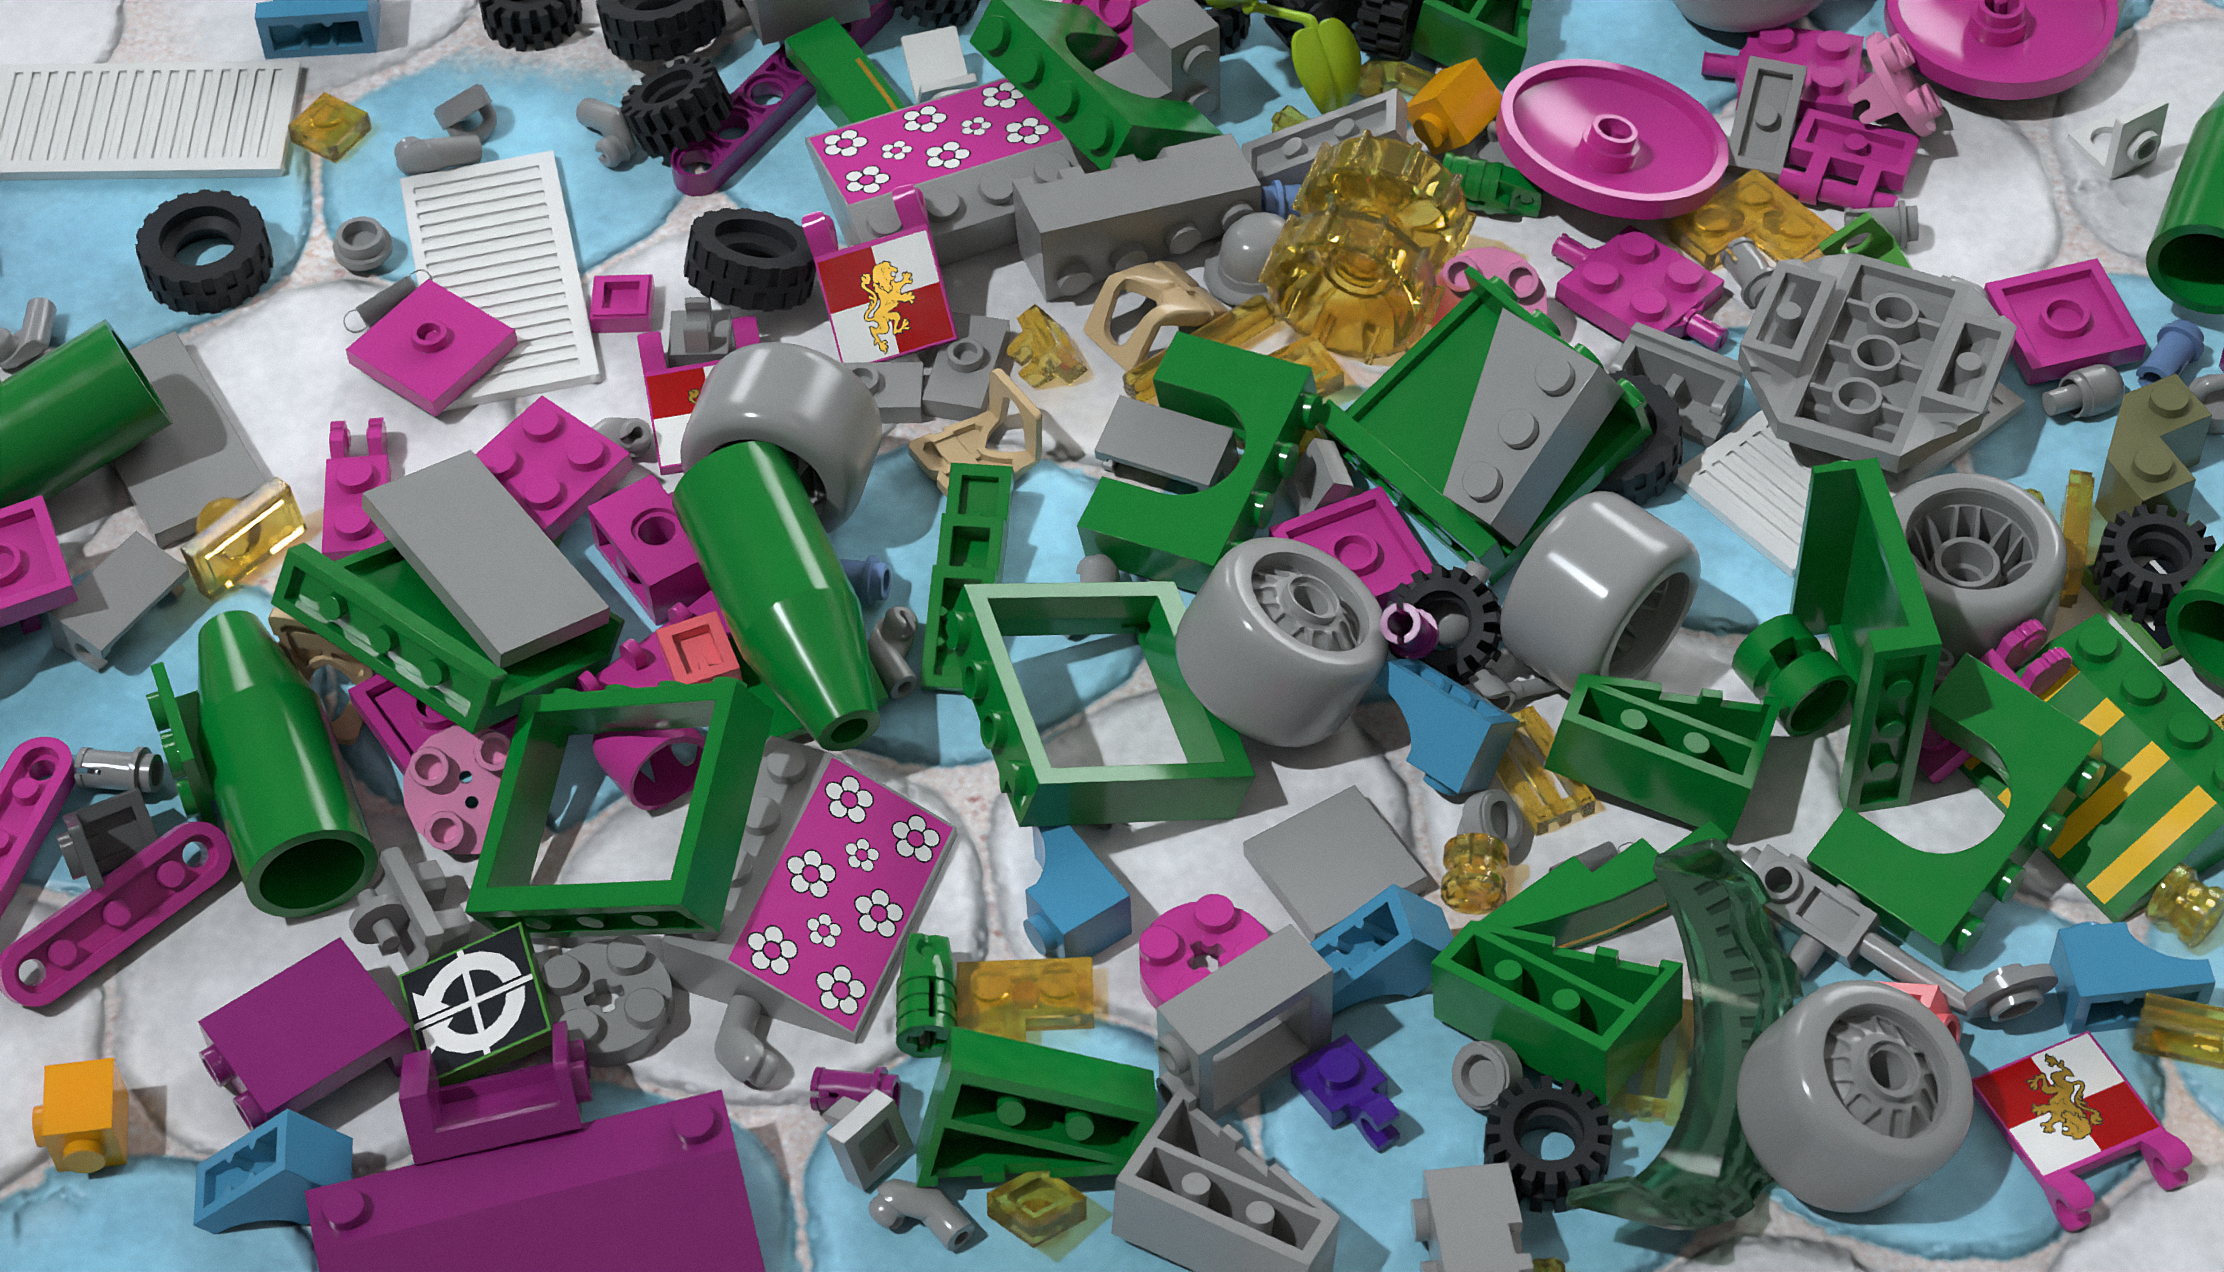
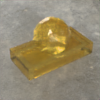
M275 477L244 501L236 498L219 497L206 503L197 516V536L183 545L180 550L199 593L213 601L305 532L307 527L290 485Z

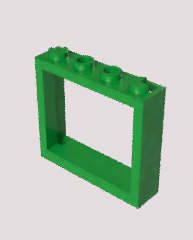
M1174 581L963 584L953 610L949 611L946 615L948 620L945 627L948 634L946 645L949 649L954 650L962 672L964 694L973 701L980 720L982 743L986 749L991 750L999 772L1001 793H1007L1019 827L1235 818L1256 775L1238 732L1217 719L1200 703L1181 673L1176 658L1175 644L1177 628L1186 608ZM1136 634L1188 763L1052 768L1002 636Z
M716 677L712 679L711 683L684 684L678 681L665 680L659 682L654 687L640 688L611 684L607 685L605 690L583 692L569 688H558L552 694L524 696L464 913L494 933L521 922L530 933L531 939L719 933L774 710L747 689L746 683L731 677ZM709 727L671 880L529 886L570 735L600 734L608 731H648Z

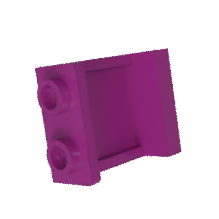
M341 937L198 1021L207 1048L199 1052L200 1059L218 1087L230 1083L235 1089L238 1096L233 1098V1103L250 1131L286 1109L296 1113L300 1112L382 1061H385L397 1078H399L402 1071L403 1055L417 1052L410 1026Z
M567 1021L553 1023V1062L442 1087L439 1086L431 1049L403 1055L398 1100L414 1165L582 1128V1103L593 1101L589 1079H592L584 1039L571 1041Z

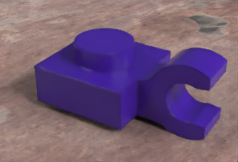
M1344 1034L1291 1067V1083L1332 1129L1350 1119L1367 1143L1377 1152L1400 1139V1133L1391 1124L1400 1118V1113L1391 1100L1386 1097L1388 1095L1387 1078L1347 1034Z

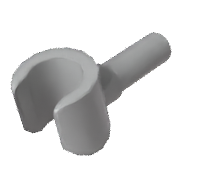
M1492 668L1482 669L1471 678V683L1477 689L1473 693L1504 712L1509 710L1515 700L1560 689L1559 686L1545 677L1505 683Z

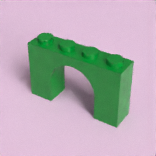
M991 0L969 40V43L1101 171L1111 167L1113 158L1134 154L1136 158L1149 161L1156 159L1164 147L1224 135L1190 102L1137 95L1119 88L1093 73V71L1106 65L1121 37L1088 6L1047 0Z
M1177 331L1152 378L1159 407L1234 429L1235 438L1245 447L1241 460L1236 468L1215 486L1197 493L1185 495L1164 494L1102 476L1077 524V529L1085 557L1103 554L1114 561L1118 570L1156 581H1174L1177 587L1198 593L1214 567L1229 550L1245 541L1253 539L1258 528L1264 529L1268 525L1274 510V495L1281 480H1288L1292 476L1298 461V446L1306 430L1312 431L1316 427L1322 411L1323 399L1321 395L1317 394L1312 367Z
M1968 653L1964 654L1932 695L1928 716L1932 730L1993 768L2006 783L2011 793L2010 804L2004 819L1997 829L1985 840L1971 848L1954 853H1930L1904 844L1846 806L1806 857L1807 863L1813 868L1811 872L1834 887L1840 884L1854 892L1861 899L1859 903L1878 914L1882 928L1944 969L1957 952L1965 956L1974 948L1986 927V922L1982 919L1997 900L2006 903L2012 898L2025 878L2026 869L2023 868L2024 864L2037 848L2046 851L2055 842L2066 822V817L2063 816L2064 812L2077 796L2086 799L2094 791L2106 769V766L2103 764L2102 739L2100 735Z

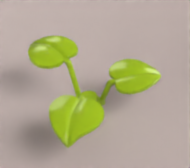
M1205 0L1214 9L1241 5L1246 15L1260 13L1303 24L1305 28L1296 31L1291 41L1292 60L1301 84L1322 115L1349 105L1357 89L1362 66L1358 44L1351 31L1343 22L1336 18H1329L1318 24L1316 18L1311 14L1261 3L1258 0Z

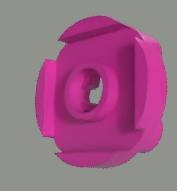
M1208 894L1202 896L1197 902L1174 907L1159 916L1149 928L1142 932L1139 938L1140 985L1149 1003L1156 1009L1211 974L1204 966L1195 970L1190 967L1194 963L1195 957L1200 955L1215 956L1218 958V968H1221L1269 936L1264 927L1252 915L1240 908L1234 907L1230 899L1220 894Z

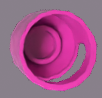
M694 728L608 731L593 734L592 748L602 770L633 805L642 810H657L694 788L706 738ZM684 742L697 745L694 762L689 766L680 763L673 754L672 744ZM648 759L650 760L655 782L640 771L642 765Z

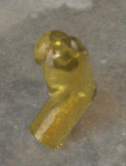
M1366 61L1359 69L1361 74L1355 94L1367 99L1383 93L1384 87L1387 86L1392 89L1397 88L1400 92L1414 97L1436 74L1405 62Z

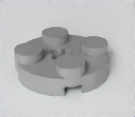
M619 936L615 939L597 940L579 945L563 955H556L550 958L544 964L541 971V978L543 979L555 1023L567 1021L571 1041L584 1039L590 1066L608 1068L620 1066L635 1061L649 1053L659 1042L657 1034L665 1027L667 1019L669 1024L671 1023L675 1012V999L666 967L657 956L647 950L644 942L635 936ZM611 993L620 996L615 999V1009L610 1012H602L599 1005L589 1006L596 997L602 994Z

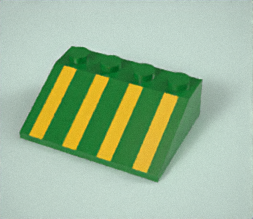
M2097 613L2048 642L2015 674L2021 679L2028 665L2037 658H2041L2043 653L2045 654L2049 649L2052 650L2055 647L2064 648L2072 657L2073 663H2071V668L2067 670V673L2041 694L2039 698L2101 736L2103 764L2106 766V769L2094 791L2086 799L2077 796L2064 812L2063 816L2066 817V822L2055 842L2046 851L2039 850L2112 923L2125 921L2224 859V731L2102 615ZM1972 756L1958 769L2005 815L2011 798V793L2006 783L1993 768Z

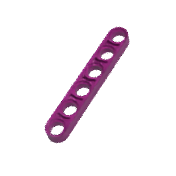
M882 0L878 4L870 5V17L841 24L844 29L850 31L848 34L861 49L894 16L895 9L893 10L890 7L888 0ZM785 42L730 95L734 103L733 109L729 110L731 115L727 120L719 121L721 127L717 131L712 132L708 130L704 133L706 139L699 143L696 139L688 142L689 148L679 151L678 147L674 149L670 160L672 176L676 188L681 193L694 197L709 195L718 190L816 94V88L800 71H793L788 68L793 63L786 56ZM765 94H775L782 98L777 103L771 105H760L754 102L756 98ZM730 128H741L747 131L744 136L737 139H724L719 136L721 132ZM695 162H705L712 166L708 171L701 174H690L684 171L686 166Z

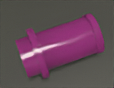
M1404 602L1403 609L1397 603H1394L1382 613L1379 624L1381 633L1390 642L1389 644L1395 653L1405 659L1417 660L1433 652L1438 644L1440 632L1438 623L1431 614ZM1413 625L1410 632L1405 635L1406 630Z
M818 1066L812 1075L810 1091H819L818 1096L810 1097L811 1109L819 1112L828 1110L843 1096L861 1102L875 1089L894 1099L899 1109L901 1098L899 1075L888 1074L887 1068L880 1066L876 1067L873 1073L826 1069L825 1067Z

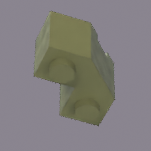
M2176 373L2123 395L2095 503V508L2107 522L2111 521L2114 523L2116 515L2123 510H2126L2132 517L2134 507L2146 504L2149 514H2154L2157 504L2168 506L2167 516L2174 518L2179 509L2185 512L2188 510L2196 479L2187 468L2199 464L2212 414Z

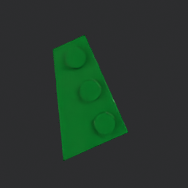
M1424 0L1411 50L1449 67L1476 57L1496 88L1504 91L1509 82L1520 74L1527 51V30L1532 0Z
M1579 673L1543 769L1696 827H1701L1711 820L1731 840L1752 791L1783 698L1763 696L1760 704L1723 700V692L1721 690L1702 688L1698 697L1662 692V685L1657 682Z
M1470 920L1431 962L1435 1018L1479 1041L1499 1040L1508 1044L1517 1053L1520 1062L1547 1076H1553L1554 1080L1562 1084L1565 1078L1577 1082L1576 1091L1582 1094L1588 1088L1596 1095V1101L1605 1106L1609 1104L1682 1019L1683 963L1661 959L1659 967L1624 961L1619 959V950L1597 946L1595 954L1556 947L1555 937L1474 920Z
M951 1026L917 1140L916 1187L938 1186V1178L982 1175L983 1183L1005 1181V1174L1049 1171L1050 1178L1120 1174L1154 1125L1158 1114L1154 1070Z

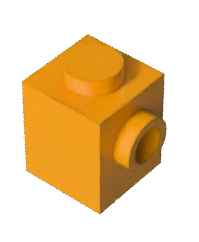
M1475 57L1440 70L1407 103V120L1414 128L1417 138L1426 145L1434 156L1469 144L1497 115L1502 95Z
M114 1057L44 1066L43 1105L33 1107L32 1127L37 1147H47L57 1172L92 1173L103 1167L127 1164L129 1093Z

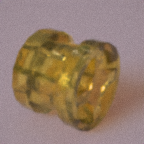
M1465 833L1449 839L1444 845L1443 866L1447 873L1441 881L1440 897L1444 904L1464 914L1481 915L1491 913L1506 903L1508 883L1503 877L1509 866V849L1506 844L1497 837L1484 833Z
M2181 863L2164 878L2151 896L2144 913L2145 918L2155 925L2167 924L2177 931L2179 942L2189 949H2193L2203 942L2224 915V889L2220 886H2206L2198 880L2195 869L2186 863Z

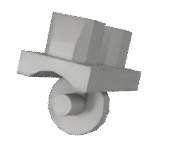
M399 846L380 850L378 859L383 866V873L371 889H365L358 894L357 900L360 905L353 911L349 919V928L357 941L364 944L380 943L384 950H392L397 947L409 971L467 946L471 932V923L463 908L453 907L433 911L430 906L443 903L447 889L445 875L437 860L408 864Z

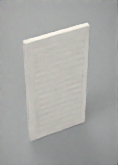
M301 60L0 65V181L282 177L285 171L284 165L303 70Z
M553 150L399 178L415 271H428L431 274L432 281L514 329L518 345L442 412L601 382ZM416 272L418 287L428 278L431 280L427 272Z
M1998 382L1981 427L1977 432L1934 453L1915 468L1908 467L1898 473L1882 469L1891 498L1894 499L1908 486L1931 477L2023 410L2025 400L2001 382ZM1761 410L1678 468V475L1673 483L1792 578L1796 572L1812 466L1830 464L1840 460H1853L1777 439Z

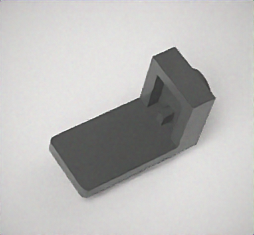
M138 787L63 815L62 817L68 831L56 836L72 879L76 880L86 876L92 891L105 886L101 874L118 868L158 839Z

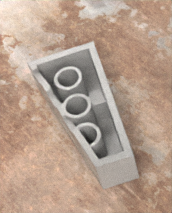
M1231 133L1164 147L1156 159L1143 161L1136 158L1134 154L1113 158L1111 167L1107 170L1085 174L1081 166L1058 170L1056 177L1058 180L1037 185L1032 176L1012 180L1018 250L1046 303L1065 295H1077L1085 291L1089 286L1106 280L1110 275L1133 266L1153 262L1171 254L1186 253L1202 242L1225 234L1229 226L1241 217L1261 212V184Z

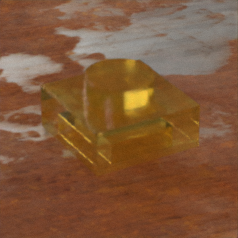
M326 92L321 94L288 125L292 143L335 164L372 129L368 112Z
M1049 1171L1026 1172L987 1193V1216L1026 1244L1035 1248L1087 1219V1196L1060 1178H1050Z

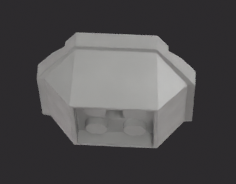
M1856 253L1827 255L1804 263L1800 258L1779 260L1740 343L1738 363L1777 439L1853 461L1877 457L1881 469L1898 473L1908 467L1915 468L1934 453L1980 429L2014 345L2017 326L2005 315L1999 316L1990 302L1974 287L1954 280Z

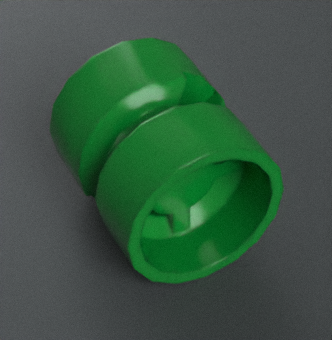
M1783 614L1763 622L1750 632L1733 656L1732 668L1755 697L1761 699L1763 696L1783 698L1776 721L1788 735L1800 737L1821 729L1843 710L1853 694L1854 682L1851 676L1830 653L1821 651L1822 646L1818 639L1797 616Z

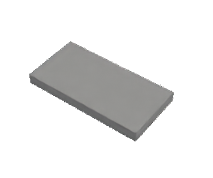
M176 331L129 350L163 402L173 424L109 463L156 545L162 548L272 500L269 485Z
M472 450L362 493V509L499 668L508 667L609 623V605Z

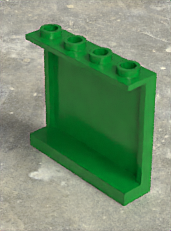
M1470 265L1464 270V274L1472 291L1345 411L1328 399L1322 406L1317 427L1324 440L1335 442L1341 457L1346 462L1352 464L1375 487L1381 486L1389 499L1466 565L1469 561H1474L1488 568L1491 574L1487 583L1493 586L1528 553L1540 534L1563 509L1576 499L1589 494L1652 434V430L1644 408L1647 406L1645 397L1631 382L1624 378L1619 379L1616 383L1625 391L1518 547L1469 517L1443 495L1445 485L1502 308L1598 364L1604 370L1600 360L1586 346L1578 343L1573 348L1560 338V330L1546 314L1538 309H1535L1530 314L1520 306L1515 292L1501 278L1494 275L1488 280Z
M1878 458L1854 461L1840 460L1830 464L1812 466L1789 614L1797 616L1813 635L1828 634L1836 661L1851 676L1854 682L1853 694L1849 700L1853 714L1838 791L1839 799L1843 810L1847 806L1856 813L1909 806L1942 641Z
M390 541L336 561L329 559L305 542L290 547L287 550L271 600L272 605L471 734H475L519 714L524 696L552 694L558 688L573 689L576 687L575 678L585 671H589L594 676L609 666L625 623L624 619L610 611L609 623L501 669L493 663Z

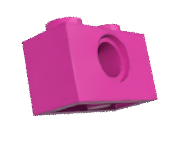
M651 474L591 504L587 509L595 547L657 626L669 620L667 611L675 604L680 602L689 607L711 589L673 509L672 497L674 491L668 494L654 475Z

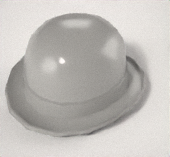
M1252 213L1241 217L1230 225L1223 238L1215 243L1205 259L1203 280L1210 294L1226 304L1245 307L1266 305L1289 297L1305 287L1318 272L1319 257L1312 244L1298 235L1289 221L1272 213Z

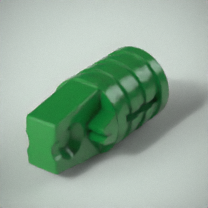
M1446 152L1438 182L1436 203L1442 205L1450 204L1452 207L1457 208L1465 207L1472 211H1484L1486 214L1491 215L1499 213L1538 217L1545 190L1531 182L1518 169L1505 166L1504 163L1488 162L1486 159L1479 158L1478 160L1471 158V156H1458L1455 153Z
M910 933L905 945L900 975L896 982V1045L900 1051L909 1056L917 1058L942 1056L951 1026L957 1027V980L949 938L945 936ZM923 1031H925V1044H919V1036H921L923 1034Z

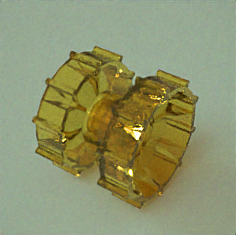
M1364 129L1361 137L1346 139L1333 146L1327 142H1322L1310 170L1301 184L1291 206L1293 210L1300 212L1301 217L1298 218L1294 214L1288 215L1278 239L1262 268L1258 281L1267 285L1270 300L1276 309L1273 319L1277 322L1284 321L1297 334L1315 345L1314 351L1317 353H1321L1325 349L1342 356L1363 359L1366 365H1372L1376 358L1389 357L1402 351H1409L1421 339L1426 325L1431 324L1445 293V288L1437 285L1435 277L1448 260L1454 258L1458 250L1464 248L1477 215L1468 212L1466 197L1460 187L1463 176L1459 173L1452 174L1437 159L1421 150L1423 145L1419 141H1415L1413 145L1391 138L1373 136L1370 130Z

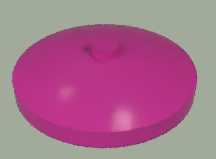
M1885 0L1884 22L1889 38L1896 33L1903 37L1915 58V63L1911 65L1913 68L1927 78L1952 90L1972 96L1999 100L2044 97L2061 92L2082 82L2093 74L2108 56L2118 21L2117 0Z
M1563 59L1532 66L1522 71L1509 82L1504 90L1496 116L1495 127L1499 144L1510 162L1525 177L1541 189L1563 201L1589 211L1613 217L1650 220L1671 218L1692 212L1702 207L1716 194L1729 159V148L1724 132L1716 119L1701 103L1682 89L1662 78L1613 62L1592 59Z

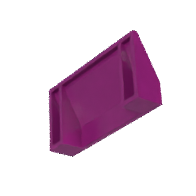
M722 1089L582 1123V1128L419 1165L404 1166L305 1191L319 1272H766Z

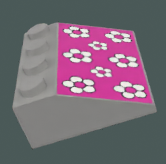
M1005 77L805 138L806 147L847 247L904 231L894 205L892 192L896 187L913 184L923 192L929 227L940 267L1018 243L1012 180L1032 176L1037 185L1058 180L1056 178L1058 170L1080 166L1068 138Z
M770 735L764 748L719 933L665 934L661 941L672 987L728 1004L730 998L734 995L748 996L761 1005V1015L856 1044L958 836L957 827L830 752Z

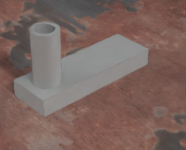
M1397 88L1242 144V153L1260 182L1261 187L1271 186L1272 180H1280L1282 185H1295L1373 156L1377 157L1402 191H1411L1418 188L1428 176V168L1407 140V102Z

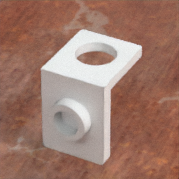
M955 26L907 35L901 38V47L916 104L977 86L976 73L968 74Z
M2159 96L2120 116L2114 112H2109L2070 131L2067 141L2112 181L2156 159L2161 145V136L2169 103L2162 96ZM2100 133L2112 134L2108 151L2097 148L2092 143L2091 138Z

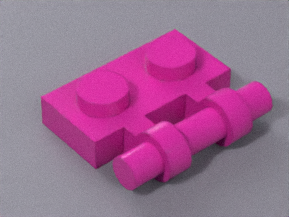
M1807 108L1791 145L1789 157L1790 164L1806 167V172L1784 167L1777 189L1799 195V202L1814 206L1819 201L1845 208L1851 207V209L1896 207L1898 196L1878 192V188L1883 187L1899 192L1903 191L1918 153L1920 136L1869 123L1863 124L1857 120ZM1829 173L1856 180L1858 183L1855 186L1826 177Z

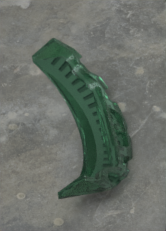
M1710 838L1655 856L1653 864L1654 874L1669 903L1682 941L1693 998V1062L1687 1095L1677 1124L1663 1149L1641 1173L1635 1177L1625 1176L1570 1189L1566 1205L1661 1228L1699 1230L1745 1215L1756 1207L1753 1201L1766 1185L1776 1183L1753 1154L1743 1133L1737 1109V1082L1742 1062L1751 1045L1763 1031L1794 1007L1793 999L1804 997L1796 962L1779 948L1776 936L1763 908V905L1772 903V899L1757 873L1716 838Z

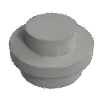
M365 216L354 217L341 224L333 242V252L336 261L344 268L354 271H365L380 266L390 257L393 249L389 232L377 220Z

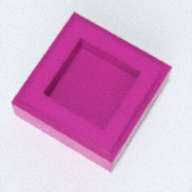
M653 274L594 276L590 310L592 333L651 332L655 296Z

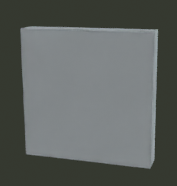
M1355 785L1243 842L1245 858L1310 942H1313L1392 884L1415 895L1427 890V874Z

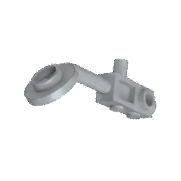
M1769 844L1766 845L1763 851L1756 847H1751L1742 856L1733 871L1732 880L1738 884L1737 888L1746 901L1801 936L1782 963L1787 970L1801 979L1806 978L1824 951L1849 968L1852 967L1861 955L1902 983L1939 985L1951 1011L1968 1018L1991 1016L1994 1022L2014 1019L2036 1009L2044 1002L2043 995L2052 990L2058 983V977L2053 966L2050 964H2034L2022 967L2021 964L2015 963L1988 973L1983 978L1984 983L1967 992L1878 935L1876 932L1881 926L1878 914L1859 903L1861 899L1845 886L1838 884L1837 887H1834L1811 872L1813 868L1800 857L1794 854H1790L1788 857ZM1781 885H1791L1784 892H1774Z

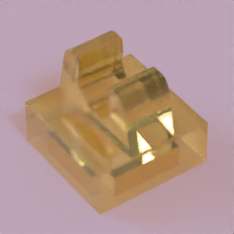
M1036 304L1016 318L1023 331L1008 346L1007 354L1020 366L1025 365L1031 360L1018 374L1033 388H1039L1059 376L1070 385L1088 371L1066 329Z

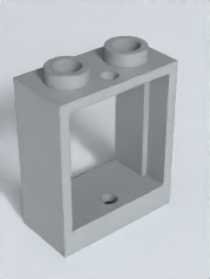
M1292 924L1287 925L1156 1008L1158 1039L1155 1040L1154 1046L1159 1062V1077L1156 1078V1086L1167 1105L1179 1087L1183 1085L1197 1097L1196 1107L1210 1119L1216 1121L1290 1073L1293 1065L1332 1042L1333 969Z

